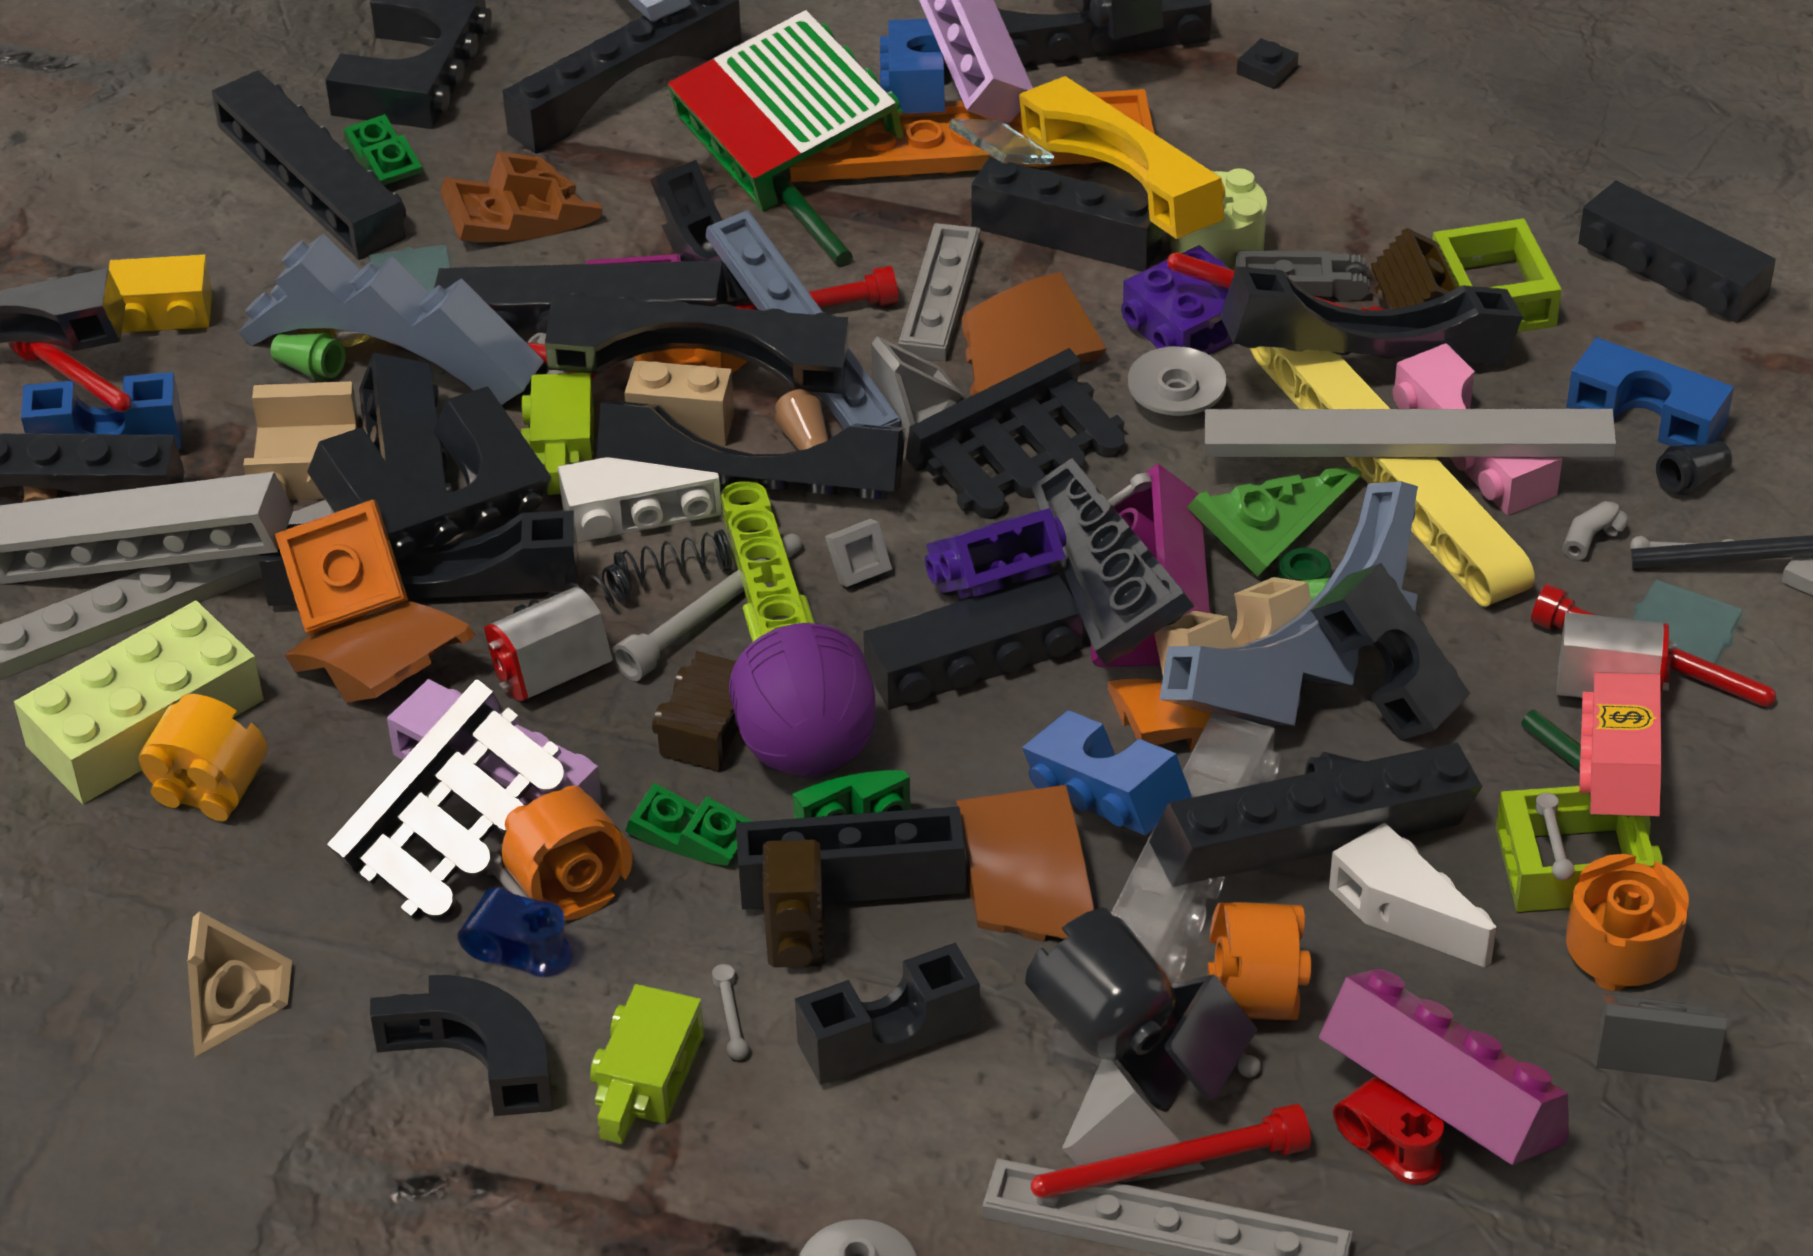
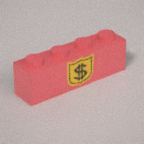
M1594 672V692L1583 691L1579 793H1591L1590 814L1660 816V674Z

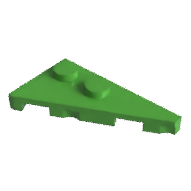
M1356 466L1353 468L1336 467L1326 469L1320 476L1301 479L1300 475L1267 480L1262 485L1236 486L1231 493L1210 496L1208 492L1199 493L1187 508L1258 577L1355 482L1362 472Z

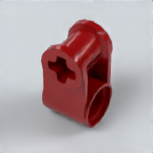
M1378 1076L1372 1077L1334 1106L1332 1111L1333 1118L1342 1135L1352 1145L1364 1150L1388 1169L1398 1180L1413 1185L1426 1184L1434 1180L1440 1173L1442 1156L1437 1145L1442 1140L1444 1133L1443 1120Z

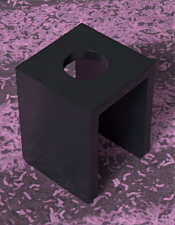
M1215 974L1172 983L1175 989V1005L1171 1018L1164 1029L1165 1036L1157 1047L1146 1054L1138 1055L1135 1053L1134 1055L1118 1059L1158 1109H1164L1170 1105L1186 1077L1205 1100L1216 1099L1257 1031V1027Z

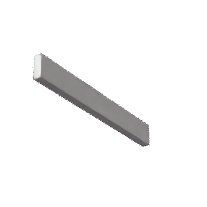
M1205 409V457H1615L1616 448L1613 409Z

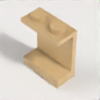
M353 381L254 385L252 401L258 428L254 458H244L243 467L245 475L274 472L289 500L325 499L308 475L307 470L319 441L358 429L359 418Z

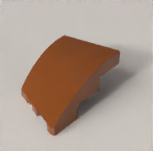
M497 151L488 183L444 177L440 191L459 240L512 242L556 235L600 219L603 210L598 202H584L575 195L576 185L568 178L557 173L555 168L543 158Z
M1061 272L1038 277L1009 288L970 309L962 317L963 334L968 343L965 350L966 361L973 366L974 383L970 388L971 396L1068 348L1075 353L1081 360V363L1098 360L1107 349Z
M405 601L313 633L286 653L285 657L295 673L325 667L344 701L348 703L377 698L407 677L431 664L429 657L442 646L456 643L464 644L471 640L475 634L469 624L452 615L432 607Z
M1066 785L956 800L957 807L960 806L964 844L967 854V887L977 927L1001 933L1016 932L1025 938L1043 942L1046 935L1063 939L1067 938L1068 936L1062 930V927L1080 915L1094 910L1079 834Z

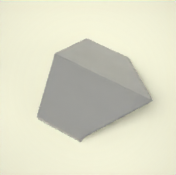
M878 336L871 343L872 380L900 417V427L906 428L905 437L907 440L909 426L956 404L963 395L939 366Z
M1103 1059L1100 1062L1062 1150L1079 1166L1179 1143L1182 1140L1113 1060ZM1196 1163L1116 1183L1204 1170L1205 1168L1201 1163Z

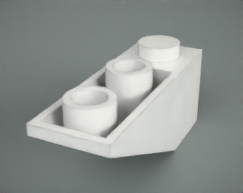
M610 457L558 466L562 506L564 511L574 510L577 543L722 515L718 473Z
M1385 822L1332 852L1329 889L1365 924L1482 967L1491 964L1497 926L1493 924L1490 916L1482 908L1475 907L1455 888L1447 875L1437 872L1418 854L1417 849L1409 840L1401 838Z

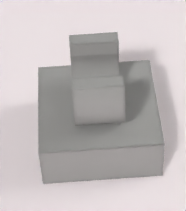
M868 519L825 536L839 584L848 587L892 570L879 521Z

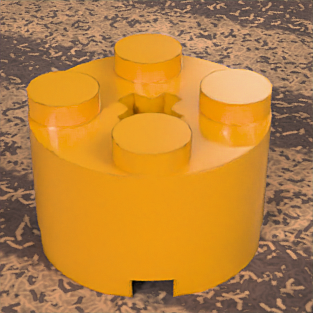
M183 695L178 703L173 701L169 705L138 757L143 773L153 784L150 789L152 797L170 808H177L180 803L199 808L202 813L213 820L226 821L231 812L237 807L267 756L268 746L263 734L252 722L245 729L235 721L233 717L237 710L224 702L204 695Z

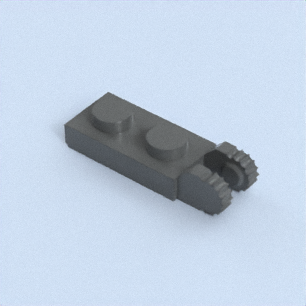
M1238 250L1235 254V270L1237 266L1283 270L1297 286L1312 296L1334 295L1340 301H1361L1362 298H1366V295H1369L1370 283L1369 279H1367V272H1369L1368 260H1365V257H1361V255L1331 253V251Z

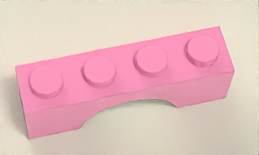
M1445 343L1397 362L1395 385L1392 390L1393 400L1399 409H1470L1475 371ZM1450 457L1455 467L1464 471L1480 488L1482 494L1488 500H1492L1507 516L1553 498L1558 494L1562 457Z

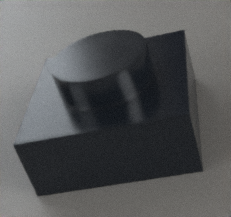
M1260 38L1237 59L1236 74L1275 89L1298 68L1299 53L1280 46L1276 42Z

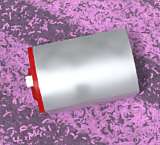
M573 587L483 627L495 674L501 682L499 685L504 690L506 689L517 701H524L612 661L601 612L588 594L578 587Z
M1565 612L1556 695L1583 698V691L1594 692V672L1660 674V696L1662 697V690L1669 691L1668 679L1671 665V648L1675 649V641H1669V624Z

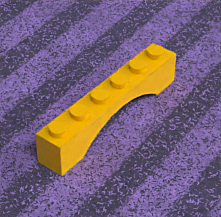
M1063 76L1019 93L1023 135L1047 151L1093 157L1114 164L1129 172L1142 183L1148 193L1150 221L1174 238L1179 239L1225 220L1223 199L1226 192L1220 176L1068 77Z

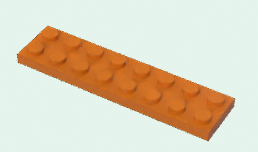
M1145 89L1091 92L1154 133ZM963 101L945 102V112L903 113L899 117L903 137L899 139L890 131L886 132L882 122L878 119L791 166L790 178L791 182H818L821 180L864 179L867 177L896 175L905 177L912 174L927 173L951 174L958 171L981 170L989 157L1037 168L1067 164L1089 165L1105 161L1073 153L1045 150L1023 135L1021 110L1009 124H1005L967 111Z

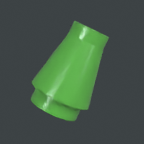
M329 333L279 334L273 339L271 344V357L275 362L285 364L318 381L338 376L345 363V348L343 344Z

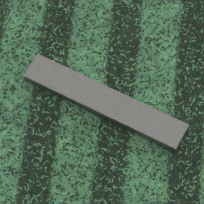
M999 1158L996 1160L982 1205V1218L1161 1256H1349L1353 1233L1350 1230L1116 1182L1040 1199L1031 1192L1030 1184L1032 1179L1037 1175L1057 1170Z

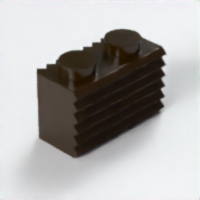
M1409 228L1401 230L1402 235L1395 237L1396 242L1389 243V249L1383 250V255L1377 257V262L1371 263V269L1378 282L1375 291L1379 298L1388 304L1390 310L1414 306L1441 297L1459 288L1457 286L1458 282L1454 279L1455 276L1451 273L1452 270L1448 267L1449 263L1445 261L1446 257L1439 248L1440 245L1436 241Z
M696 651L690 666H682L679 669L674 681V695H671L669 702H662L658 705L653 718L652 730L654 734H658L659 754L664 759L667 757H671L674 761L680 759L684 764L690 762L694 767L700 764L704 769L710 767L714 772L720 769L740 733L729 694L730 676L736 661Z
M816 840L768 841L763 845V900L768 964L773 968L820 966L824 963V910L820 843Z

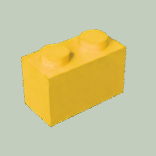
M205 254L110 260L109 270L126 304L122 333L209 328L212 286Z

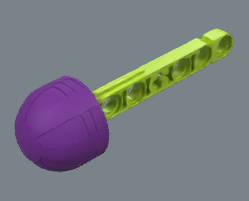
M751 481L732 483L721 492L722 512L748 601L742 609L752 643L739 656L730 676L729 694L735 718L744 742L751 752L765 765L788 774L800 775L801 777L826 775L856 757L872 734L875 724L876 701L874 685L861 649L852 638L833 627L815 624L807 597L798 593L774 514L771 512V504L766 489L759 483ZM757 558H770L765 561H753ZM772 582L773 587H767L766 583ZM775 617H788L782 620H772Z

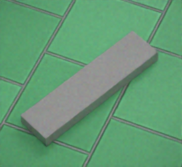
M934 223L899 338V347L926 360L946 362L979 248L980 228Z

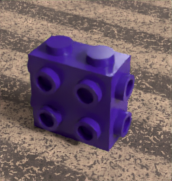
M1201 245L1182 253L1227 268L1220 259L1215 258ZM1167 260L1124 280L1123 304L1121 306L1122 318L1128 326L1136 329L1154 344L1156 349L1173 346L1188 347L1210 355L1233 343L1220 317L1229 289L1174 272L1169 269Z
M1047 508L927 543L926 546L929 554L925 556V567L931 582L934 585L938 584L940 593L957 590L959 599L973 595L978 596L1004 588L1001 579L1005 577L1007 584L1052 573L1049 563L1066 558L1063 547L1066 546V534L1059 518L1053 517L1051 508Z

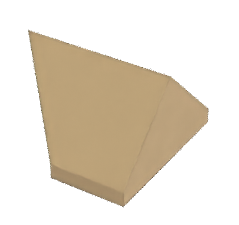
M202 912L197 913L193 917L187 963L194 1058L288 1005L292 960Z

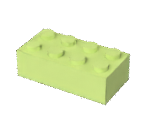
M195 600L15 700L14 704L26 747L82 804H85L142 771L138 758L142 748L169 705L173 701L178 703L183 695H204L224 702L237 710L234 717L264 701L255 656Z

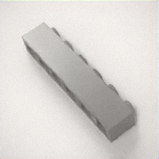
M274 472L0 505V583H17L278 552L279 546L275 533L287 529L294 509Z

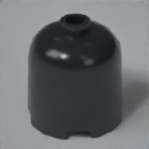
M1107 908L1088 911L1069 921L1062 927V930L1068 936L1059 943L1050 954L1043 947L1035 954L1026 971V986L1080 1047L1092 1057L1117 1060L1134 1055L1135 1053L1143 1055L1152 1051L1163 1040L1165 1036L1164 1029L1171 1018L1175 1005V989L1165 971L1124 920L1118 916L1114 917Z

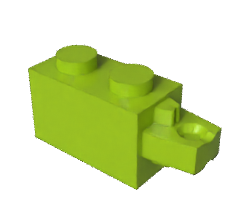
M591 373L531 375V395H522L523 424L530 425V428H521V434L551 475V480L547 486L548 495L561 494L558 466L594 460V401Z
M635 984L626 1005L619 1004L611 1022V1038L606 1049L599 1048L595 1053L590 1071V1080L597 1085L595 1105L599 1106L600 1109L597 1117L598 1126L601 1128L599 1132L600 1139L623 1144L636 1117L663 1124L667 1123L704 1037L700 998Z

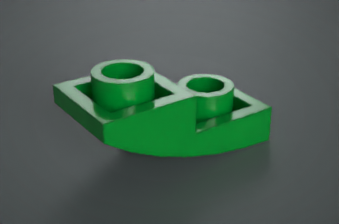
M385 114L343 128L344 141L357 162L366 170H372L383 186L422 173V165L404 134L400 136L396 134Z
M884 770L847 775L810 786L792 794L794 819L911 810L910 777L904 770Z
M654 782L630 817L625 832L660 849L693 860L728 866L737 852L736 823L754 821L708 796L704 798L700 806H697Z

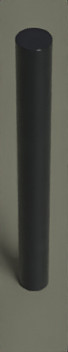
M1813 535L1632 548L1631 564L1632 569L1813 556Z

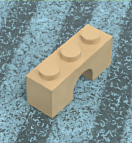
M1273 577L1235 593L1237 623L1232 634L1228 616L1199 611L1189 612L1183 615L1177 622L1163 627L1154 633L1162 674H1164L1168 646L1233 648L1271 634L1298 616L1311 602L1308 582Z

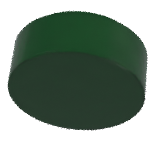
M1296 548L1285 553L1280 559L1278 578L1301 581L1330 578L1331 562L1325 554L1318 550Z

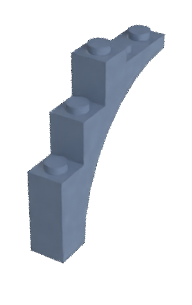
M322 234L309 245L301 240L283 257L282 262L287 267L275 280L277 285L270 292L272 296L270 297L266 292H263L248 306L245 313L250 318L238 332L251 346L274 334L300 328H334L367 334L400 345L434 362L467 384L473 391L488 386L501 405L521 393L530 382L531 375H535L544 362L462 278L445 290L438 285L428 292L393 256L377 267L372 263H368L360 270L325 234Z
M1403 481L1370 483L1367 485L1359 523L1343 560L1324 589L1298 616L1271 634L1233 648L1168 646L1159 700L1259 725L1295 726L1296 714L1301 700L1300 688L1302 681L1316 685H1353L1355 670L1359 660V648L1340 654L1311 610L1347 575L1382 563L1389 575L1396 581L1399 590L1415 612L1418 594L1402 590V585L1407 569V553L1412 522L1415 517L1418 486Z

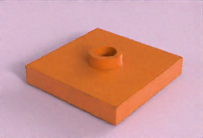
M370 500L275 533L306 633L313 634L408 601L380 508L375 500Z

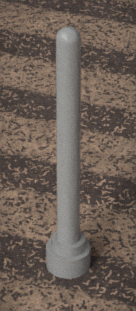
M787 534L781 538L788 559L802 547V540L796 534ZM757 558L753 561H765L770 558ZM739 570L650 634H631L612 648V658L618 670L632 681H638L654 670L657 660L660 658V652L744 591Z

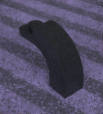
M697 160L651 178L650 182L668 222L661 226L675 254H680L681 262L722 261L707 240L706 231L708 226L723 219L717 210ZM722 261L728 293L727 302H733L748 296Z
M429 975V993L398 994L388 997L370 998V1019L377 1053L427 1048L461 1050L476 1057L487 1068L494 1116L553 1111L551 1079L543 1033L531 1012L511 994L492 984L473 978L454 975Z

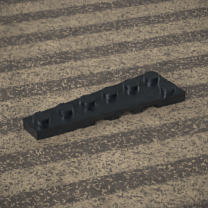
M1073 458L1031 485L1039 509L1051 508L1053 517H1058L1064 527L1066 546L1063 547L1066 558L1059 561L1094 651L1105 665L1121 655L1132 652L1140 642L1163 627L1177 622L1184 613L1194 607L1193 602Z

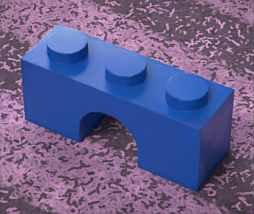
M928 19L888 20V36H880V87L886 93L891 91L895 94L900 102L903 113L945 112L943 54Z
M1596 337L1571 370L1566 408L1613 409L1614 420L1621 412L1627 409H1649L1661 416L1658 442L1669 446L1707 444L1715 442L1728 423L1734 386Z
M174 372L124 376L123 391L132 400V405L126 412H118L111 407L95 408L85 404L76 393L74 381L23 385L21 421L24 433L174 435L177 448L182 449L183 415Z
M1067 710L1022 747L1030 766L1028 771L1029 778L1037 789L1066 785L1070 802L1077 809L1090 811L1108 819L1115 826H1124L1145 836L1157 827L1168 802L1192 797L1176 753L1138 739L1126 750L1115 755L1104 725L1070 710Z

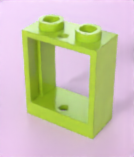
M1524 218L1433 232L1432 240L1440 245L1439 248L1446 257L1445 261L1449 263L1448 267L1452 270L1451 273L1455 276L1454 279L1458 282V287L1463 285L1472 286L1464 268L1516 261L1526 282L1489 288H1501L1509 291L1523 316L1517 333L1557 326L1562 289Z
M1580 786L1501 791L1495 829L1516 912L1570 908L1573 889L1579 880L1580 873L1588 865H1574L1575 872L1573 876L1565 881L1554 877L1552 866L1543 867L1535 836H1546L1549 834L1544 816L1535 809L1538 795L1551 793L1558 798V811L1555 815L1560 835L1616 831L1622 854L1635 855V863L1654 867V861L1661 864L1663 862L1659 846H1651L1649 840L1650 816L1590 814L1591 793H1579Z

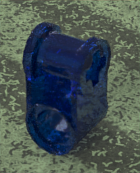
M493 887L487 889L457 933L460 946L473 958L486 963H497L522 970L534 976H554L564 971L572 959L570 943L562 936L566 924L561 908L552 902L538 901L516 895L503 888Z

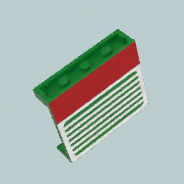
M806 10L667 83L677 117L762 212L778 204L772 176L879 119L883 124L884 130L886 132L890 131L897 139L903 137L899 119L903 115V110L895 94L891 91L886 93L880 87L874 73L869 68L863 69L857 63L851 49L847 45L840 46L836 42L827 24L824 22L818 23Z

